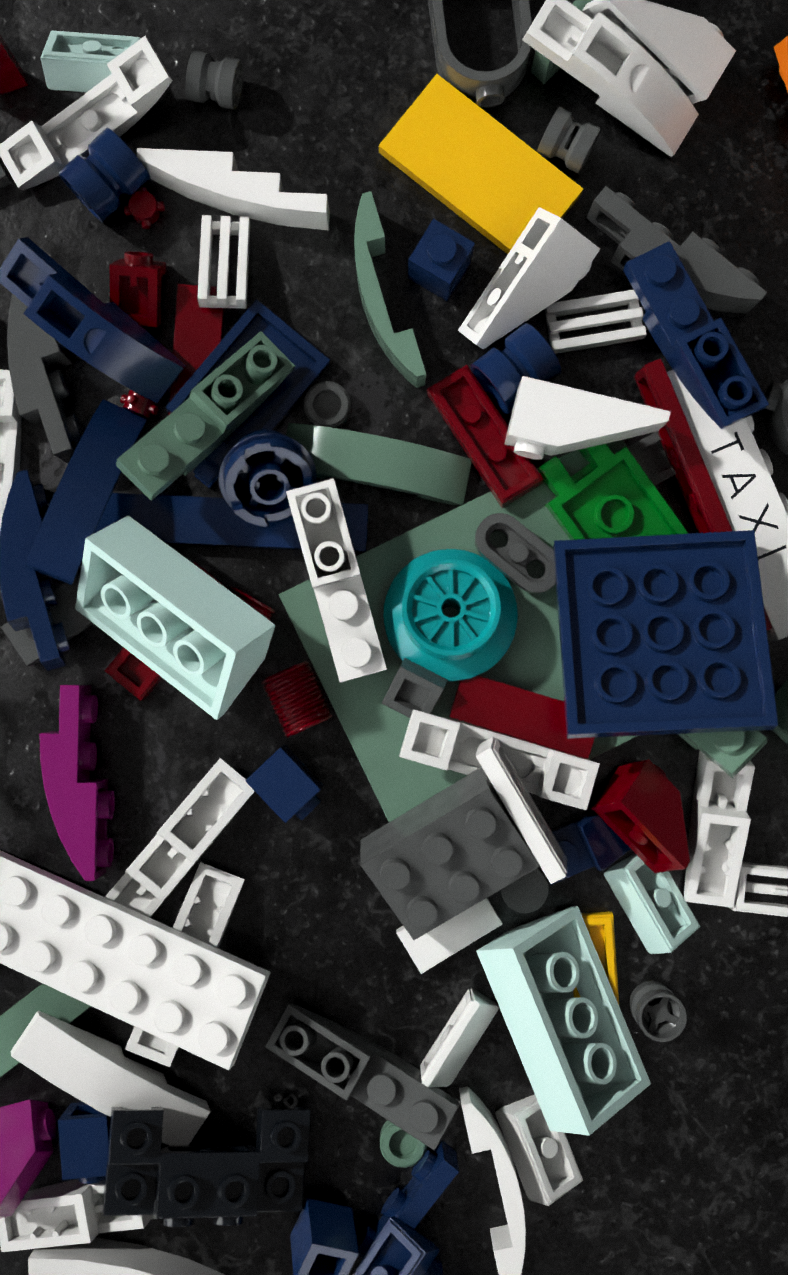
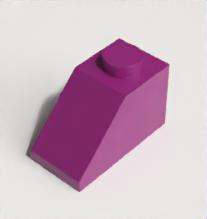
M30 1099L0 1107V1219L13 1215L53 1153L52 1139L56 1136L57 1126L54 1113L48 1108V1102Z

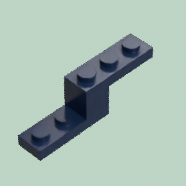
M441 1141L433 1152L426 1151L420 1161L414 1165L411 1172L413 1178L403 1190L396 1188L387 1198L381 1211L383 1216L373 1229L366 1226L357 1237L359 1254L353 1264L352 1274L390 1217H396L414 1230L459 1173L457 1152L445 1142ZM434 1258L424 1275H443L442 1262Z

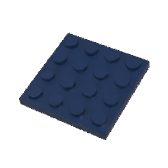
M755 530L554 541L553 551L567 739L773 730L778 726Z

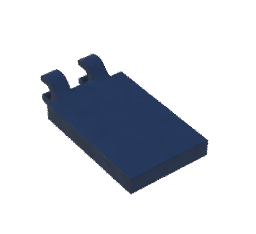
M257 299L166 406L167 411L171 414L190 397L191 390L260 331L295 365L294 370L269 397L193 471L195 478L209 489L219 478L220 467L225 456L239 439L256 430L267 429L275 431L330 363L329 358Z

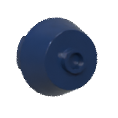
M256 430L239 439L225 456L219 471V487L224 500L237 516L253 525L266 527L269 526L268 522L279 521L292 515L286 491L315 484L317 478L316 467L309 452L296 440L274 430Z

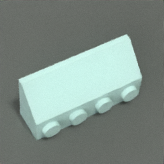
M129 515L85 539L75 609L214 719L218 720L221 718L265 660L275 624Z
M572 906L512 928L476 951L550 1131L590 1136L651 1084L578 906ZM575 987L577 988L580 997L573 996V989Z

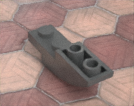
M607 186L594 199L587 219L619 244L610 262L621 270L624 269L627 261L670 241L707 309L748 314L766 295L767 291L759 286L760 283L757 277L749 270L742 267L737 268L723 256L720 247L712 240L705 237L700 238L692 232L681 246L674 241L672 233L664 225L657 222L651 223L637 211V206L627 195L620 192L614 193Z
M12 294L8 313L7 347L12 389L19 415L33 425L43 423L53 455L67 463L70 461L84 433L77 416L69 414L64 398L70 397V390L62 371L58 369L72 364L66 347L23 314L27 306Z
M292 1003L288 1004L265 1046L346 1101L352 1096L434 1151L461 1103L438 1087H427L422 1084L421 1070L397 1055L332 1020Z

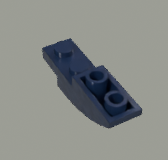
M25 237L17 240L0 267V283L27 306L23 314L94 368L132 391L156 403L160 402L186 368V365L113 301L104 304L30 238Z
M668 241L627 261L623 271L646 311L642 320L669 365L706 414L721 429H724L765 409L769 403L722 318L713 320L671 242Z
M24 470L16 474L2 517L0 531L1 596L7 622L15 631L31 628L40 663L49 671L66 666L63 652L71 650L63 622L54 624L50 606L57 605L58 603L50 577L41 579L46 574L25 566L43 521V513L47 512L49 507V501L43 483L34 485L28 471Z

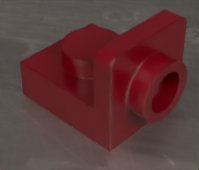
M124 252V258L109 264L110 302L113 301L140 326L158 327L161 324V276L166 273V263L153 261V254Z

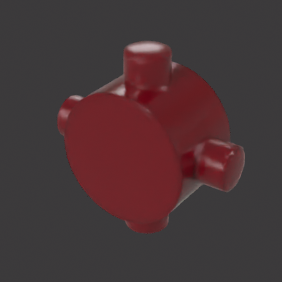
M140 187L138 192H135L130 197L128 205H125L123 209L125 215H132L142 225L143 229H150L151 224L158 220L160 211H165L164 201H156L155 197L150 192H147L146 187Z
M129 390L128 395L123 394L120 398V402L124 404V409L147 419L150 418L151 414L156 415L159 411V407L155 405L156 402L132 390Z

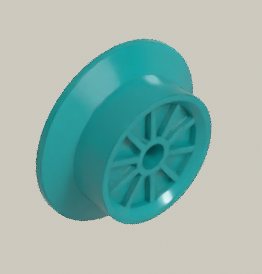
M442 549L417 557L397 574L385 598L383 618L389 643L402 661L406 658L448 681H462L488 671L505 655L516 632L518 610L515 595L508 580L482 556L465 550ZM446 607H454L459 611V614L455 617H447L442 611Z

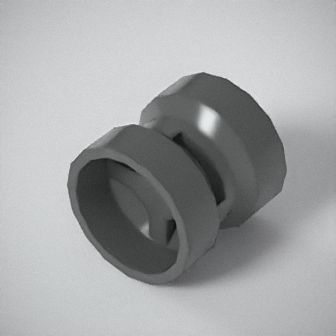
M193 50L186 71L185 90L187 100L205 103L211 98L220 107L236 110L243 85L242 60L225 57L222 61L216 60L214 62L209 53Z
M559 107L545 130L537 152L549 159L554 157L560 158L565 162L566 168L579 174L596 144L601 128L590 122L581 124L574 120L571 112ZM575 134L576 136H575V138L573 139V141H572V143H571V145H570V148H569V150H568L567 147H568V145H569V143H570V141H571L573 135Z
M652 980L636 986L631 993L629 999L630 1013L647 1037L654 1041L667 1042L672 1041L682 1033L687 1020L686 1010L669 987L662 982Z

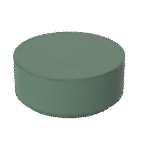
M388 1120L382 1126L380 1150L383 1157L390 1164L400 1168L416 1165L426 1153L427 1146Z

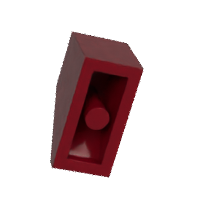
M649 759L619 766L591 808L654 873L686 869L690 863L680 791L667 779L665 772Z

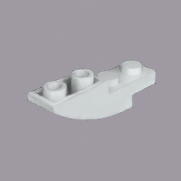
M546 0L522 39L597 93L599 97L595 103L670 157L675 155L699 115L689 98L665 69L641 45L599 11L592 19L567 0Z
M334 478L286 491L339 682L387 670Z

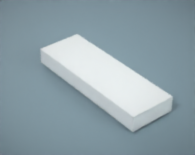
M493 736L482 742L477 749V760L550 884L566 877L567 857L498 739H495Z

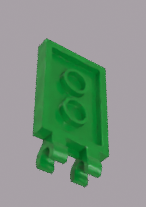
M607 444L579 449L580 454L590 463L571 477L556 456L537 469L543 478V483L556 495L545 506L570 540L689 534L626 446L614 454Z

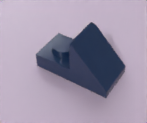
M594 810L551 829L567 857L566 877L555 883L593 866L599 871L605 870L631 848Z

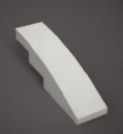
M137 148V158L148 171L151 180L191 200L233 215L247 216L250 219L267 223L329 231L330 211L327 194L284 192L280 173L239 171L233 152Z
M699 750L688 838L690 863L685 873V902L733 908L751 821L746 812L755 766L751 760L732 778Z
M220 758L156 832V836L127 868L126 873L108 892L105 898L151 918L255 792L247 784L246 779Z
M200 862L173 928L219 948L245 879ZM134 1026L125 1050L171 1067L179 1047Z
M39 1010L11 1050V1057L53 1085L111 1117L112 1107H122L123 1110H151V1107H162L164 1110L162 1142L169 1146H188L211 1112L207 1101L168 1085L163 1073L124 1057L121 1046Z
M79 1179L70 1180L28 1191L13 1215L0 1219L1 1252L91 1243L99 1233L144 1229L151 1219L156 1218L155 1215L103 1216L102 1205L105 1179L91 1184L80 1183Z
M96 1237L91 1243L34 1249L28 1258L29 1275H225L185 1257L139 1244Z

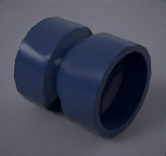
M108 127L88 145L89 156L87 158L77 155L58 173L68 188L100 222H104L121 206L119 195L124 193L131 196L150 179L148 171L133 151Z
M527 323L506 337L503 351L492 348L471 364L474 376L492 403L505 414H509L513 410L517 390L523 376L550 382L561 374V366L554 351L544 337Z

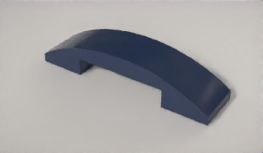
M104 399L101 401L84 431L50 502L25 562L26 567L73 585L82 565L85 539L95 533L122 474V471L116 466L117 459L138 442L146 425L147 418Z

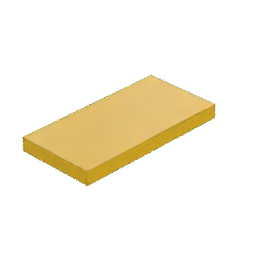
M438 74L433 77L378 146L379 153L506 254L510 252L539 207L563 219L583 192V188Z

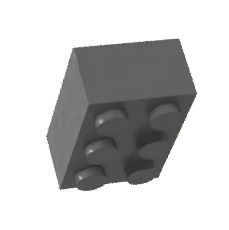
M482 767L360 840L361 867L413 940L423 936L540 867Z

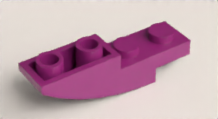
M60 685L59 731L39 733L43 785L50 814L69 858L85 881H95L106 873V867H111L113 862L114 844L112 838H107V819L113 818L115 809V796L112 790H108V779L90 778V771L95 770L97 762V747L94 742H90L91 723H95L97 720L98 700L96 695H91L92 685Z

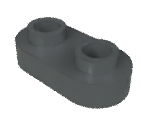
M496 513L486 517L479 524L475 533L477 551L519 588L528 593L538 594L551 589L556 584L553 549L518 520L508 514ZM495 531L503 532L507 537L506 546L502 548L494 547L490 542V534ZM537 561L543 566L544 572L541 578L535 579L528 575L527 565L529 562Z

